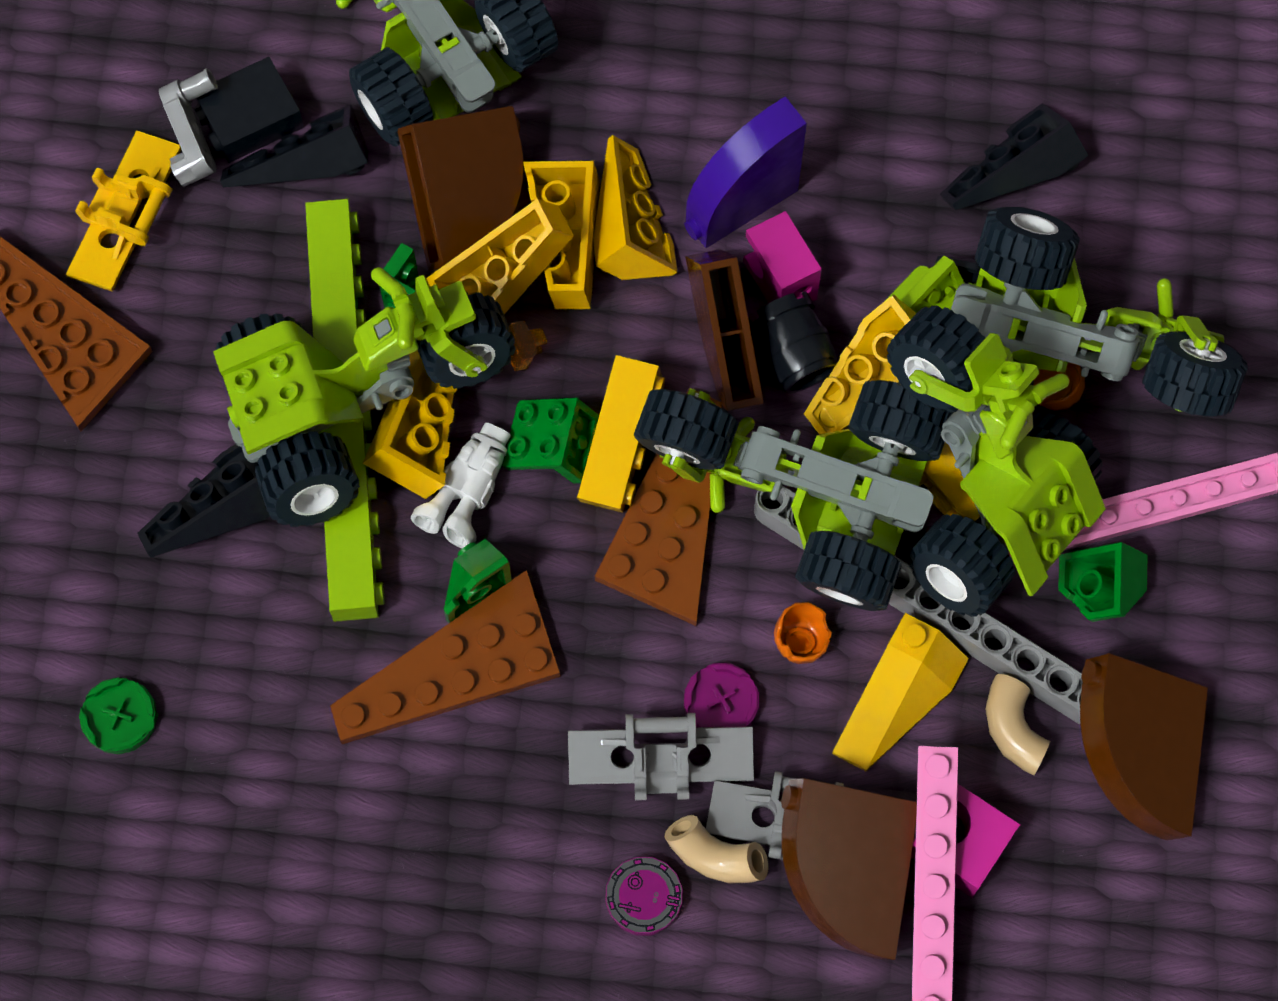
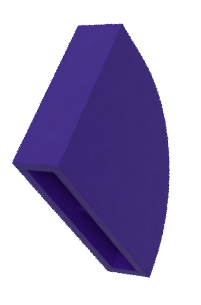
M786 96L763 110L738 130L714 154L694 182L687 199L686 222H684V226L690 237L695 241L699 239L705 248L713 245L798 191L807 123Z

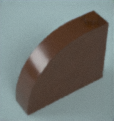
M513 106L415 123L398 129L399 141L428 271L441 268L512 217L520 197L523 181V152L519 135L520 122L515 115Z
M721 249L685 256L700 334L709 369L721 403L727 411L764 404L737 257Z
M1110 653L1086 659L1081 675L1083 683L1080 702V726L1086 756L1099 786L1109 801L1127 820L1148 834L1167 841L1191 837L1208 687Z
M805 778L789 780L781 800L782 808L784 809L781 833L782 855L788 882L800 907L823 934L840 946L860 955L877 959L895 960L916 826L917 802Z

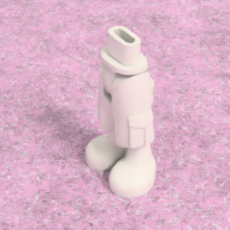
M485 423L480 433H474L471 439L462 447L455 460L445 467V486L439 489V493L430 502L421 504L414 509L410 518L412 522L425 532L436 534L444 523L446 512L452 500L461 499L454 512L444 524L443 534L449 542L459 548L476 542V533L471 525V517L474 510H481L487 505L491 494L494 492V481L501 468L504 456H506L507 449L505 445L510 438V434L493 424Z

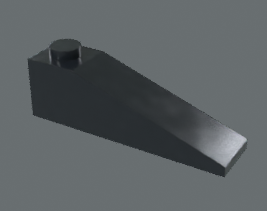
M1042 103L1013 123L1006 130L1009 136L998 147L997 145H990L984 151L986 155L985 160L979 165H972L966 168L940 195L952 208L958 210L1058 177L1063 173H1068L1077 168L1080 161L1089 155L1071 123Z
M349 104L310 122L311 128L300 136H293L290 133L280 138L281 141L269 153L266 149L258 150L223 169L220 180L223 188L336 177L343 173L348 176L361 171L365 167L364 164L368 163V149L352 105Z
M236 444L212 461L215 468L202 480L195 477L187 485L190 491L179 502L168 503L137 533L150 558L263 521L270 517L256 479L255 468L259 465L258 462H249L244 456L242 447Z

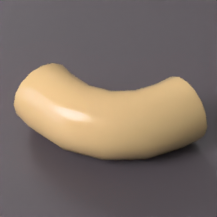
M997 674L991 684L985 708L989 733L1004 757L1023 771L1035 775L1051 741L1032 731L1025 721L1024 708L1030 694V688L1014 677Z
M694 815L680 818L669 826L665 832L664 837L680 859L687 866L707 878L725 883H752L764 880L767 877L769 870L767 855L764 848L757 842L748 844L723 842L711 835L701 824L698 817Z

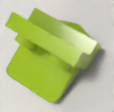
M943 256L930 269L926 266L917 267L889 297L895 295L916 313L924 307L930 308L931 306L951 309L958 286L964 284V281L955 262Z

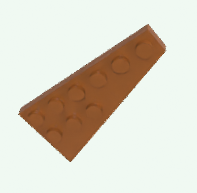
M0 237V310L81 432L153 351L150 345Z
M710 397V400L714 404L722 408V403L720 401ZM656 454L632 501V505L629 507L595 574V581L696 626L710 513V473L706 472L704 480L700 483L683 479L673 469L663 465V458Z
M527 570L331 704L330 707L341 744L560 677Z

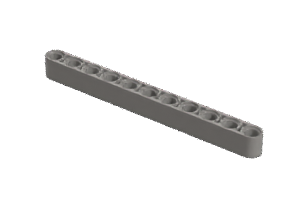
M782 485L777 498L781 506L777 509H768L762 502L766 499H771L770 495L772 492L758 490L754 504V514L757 520L804 550L798 528L793 523L795 518L791 505L795 493ZM897 558L902 564L898 578L905 582L906 587L903 589H893L889 601L891 606L940 630L956 647L997 673L1009 675L1020 680L1030 688L1032 695L1080 724L1082 673L986 613L978 614L976 617H970L967 614L961 615L947 609L939 602H937L938 608L934 610L924 608L920 603V599L932 597L921 587L919 581L913 575V569L910 565ZM956 617L964 618L969 622L970 628L967 630L957 629L953 625L952 619ZM995 638L999 640L1002 649L998 651L989 649L984 639ZM1017 659H1029L1033 662L1035 670H1022L1017 664ZM1050 679H1061L1065 682L1067 691L1058 692L1054 690L1050 685Z

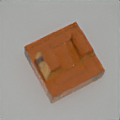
M525 320L513 322L509 327L515 340L514 345L516 349L515 354L511 355V364L514 371L528 369L534 356L543 352L541 345L547 344L548 341L543 329L528 330Z

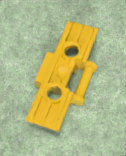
M136 131L113 179L106 176L101 168L95 169L92 180L97 185L98 190L89 207L86 202L80 201L75 210L83 222L89 223L90 226L67 270L66 275L68 277L113 292L135 245L146 246L149 240L147 234L164 199L169 198L172 188L166 184V181L172 170L170 158L180 154L182 150L179 144ZM142 174L138 178H133L135 175ZM148 198L135 227H129L142 199ZM107 234H117L119 236L116 246L112 248L101 246V240Z

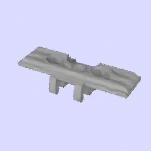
M687 713V717L633 718V714H625L626 729L568 730L569 785L635 783V801L647 800V794L677 793V800L689 799V782L754 781L752 726L696 728L695 713ZM687 732V741L685 743H634V733ZM696 744H703L710 750V758L703 765H695L688 758L690 751L696 747ZM626 746V749L634 754L633 761L628 766L620 767L612 761L611 753L616 747Z
M775 771L772 791L714 781L706 830L713 836L751 843L757 842L770 846L768 857L783 860L781 833L784 809L778 798L779 792L784 791L785 787L789 784V780L796 778L782 776L783 772ZM836 782V785L844 787V783ZM760 807L770 809L774 815L773 823L768 827L757 826L752 820L754 810Z

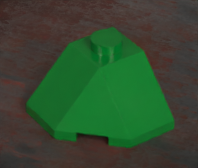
M486 539L478 544L476 542L469 543L458 552V557L454 559L444 605V613L448 624L512 581L509 561Z
M1123 542L1061 554L1059 556L1058 590L1067 599L1071 600L1089 621L1096 622L1124 617L1147 591L1148 555Z

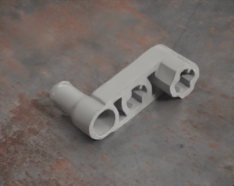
M207 68L184 81L177 79L159 88L163 107L182 149V153L170 158V167L174 176L183 187L209 176L217 170L211 151L191 107L192 100L218 89L214 75Z

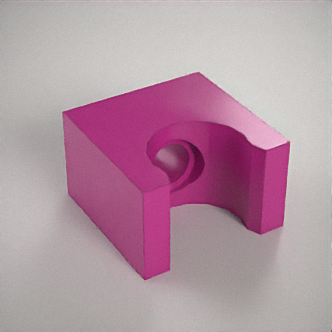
M784 211L747 229L746 238L754 251L745 255L743 262L767 302L770 303L791 293H794L796 298L799 299L802 298V291H806L809 294L812 302L817 300L822 269L787 212Z
M958 784L957 816L965 827V838L962 842L956 844L955 887L973 898L1020 824ZM916 838L913 841L911 858L914 860L916 856Z

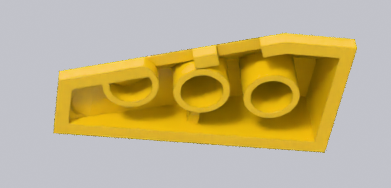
M612 135L608 138L593 236L596 267L621 280L673 276L677 273L674 244L670 234H663L658 220L663 214L660 206L654 205L648 194L647 189L650 188L651 182L639 150Z
M895 295L889 297L862 320L855 336L841 353L836 366L829 377L824 380L803 413L819 435L844 430L849 426L865 382L884 380L899 383L898 378L893 375L890 369L892 366L887 360V355L889 354L887 347L916 312Z
M905 613L832 754L866 772L915 724H918L930 710L952 692L969 658L940 630Z

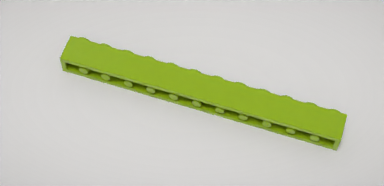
M348 199L305 202L313 338L344 364L358 352L354 343V336L358 327L366 322L364 309H358V298L364 297L362 276H356L355 265H362L360 244H354L353 233L360 232L358 212H351ZM371 410L362 413L363 419L357 424L355 422L339 423L319 432V434L328 432L332 434V437L338 436L342 439V442L347 447L360 485L358 496L352 500L351 506L343 509V513L338 516H334L324 522L329 611L334 622L379 618L378 605H384L383 583H376V570L382 569L380 547H374L373 539L374 534H380L378 512H372L371 500L377 499V484L375 477L369 478V467L363 464L371 443H367L366 431H373Z

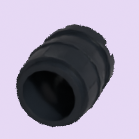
M802 291V298L797 299L795 294L791 293L763 306L756 311L760 318L753 323L748 318L752 341H755L764 367L768 369L778 387L784 389L787 394L805 390L823 381L830 375L838 360L829 338L830 334L814 312L815 305L806 291Z

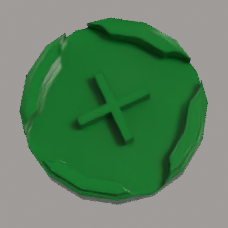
M119 677L102 681L92 688L85 697L86 700L80 709L79 719L82 732L93 746L105 753L112 754L135 751L145 744L155 730L158 717L155 701L147 689L138 682Z

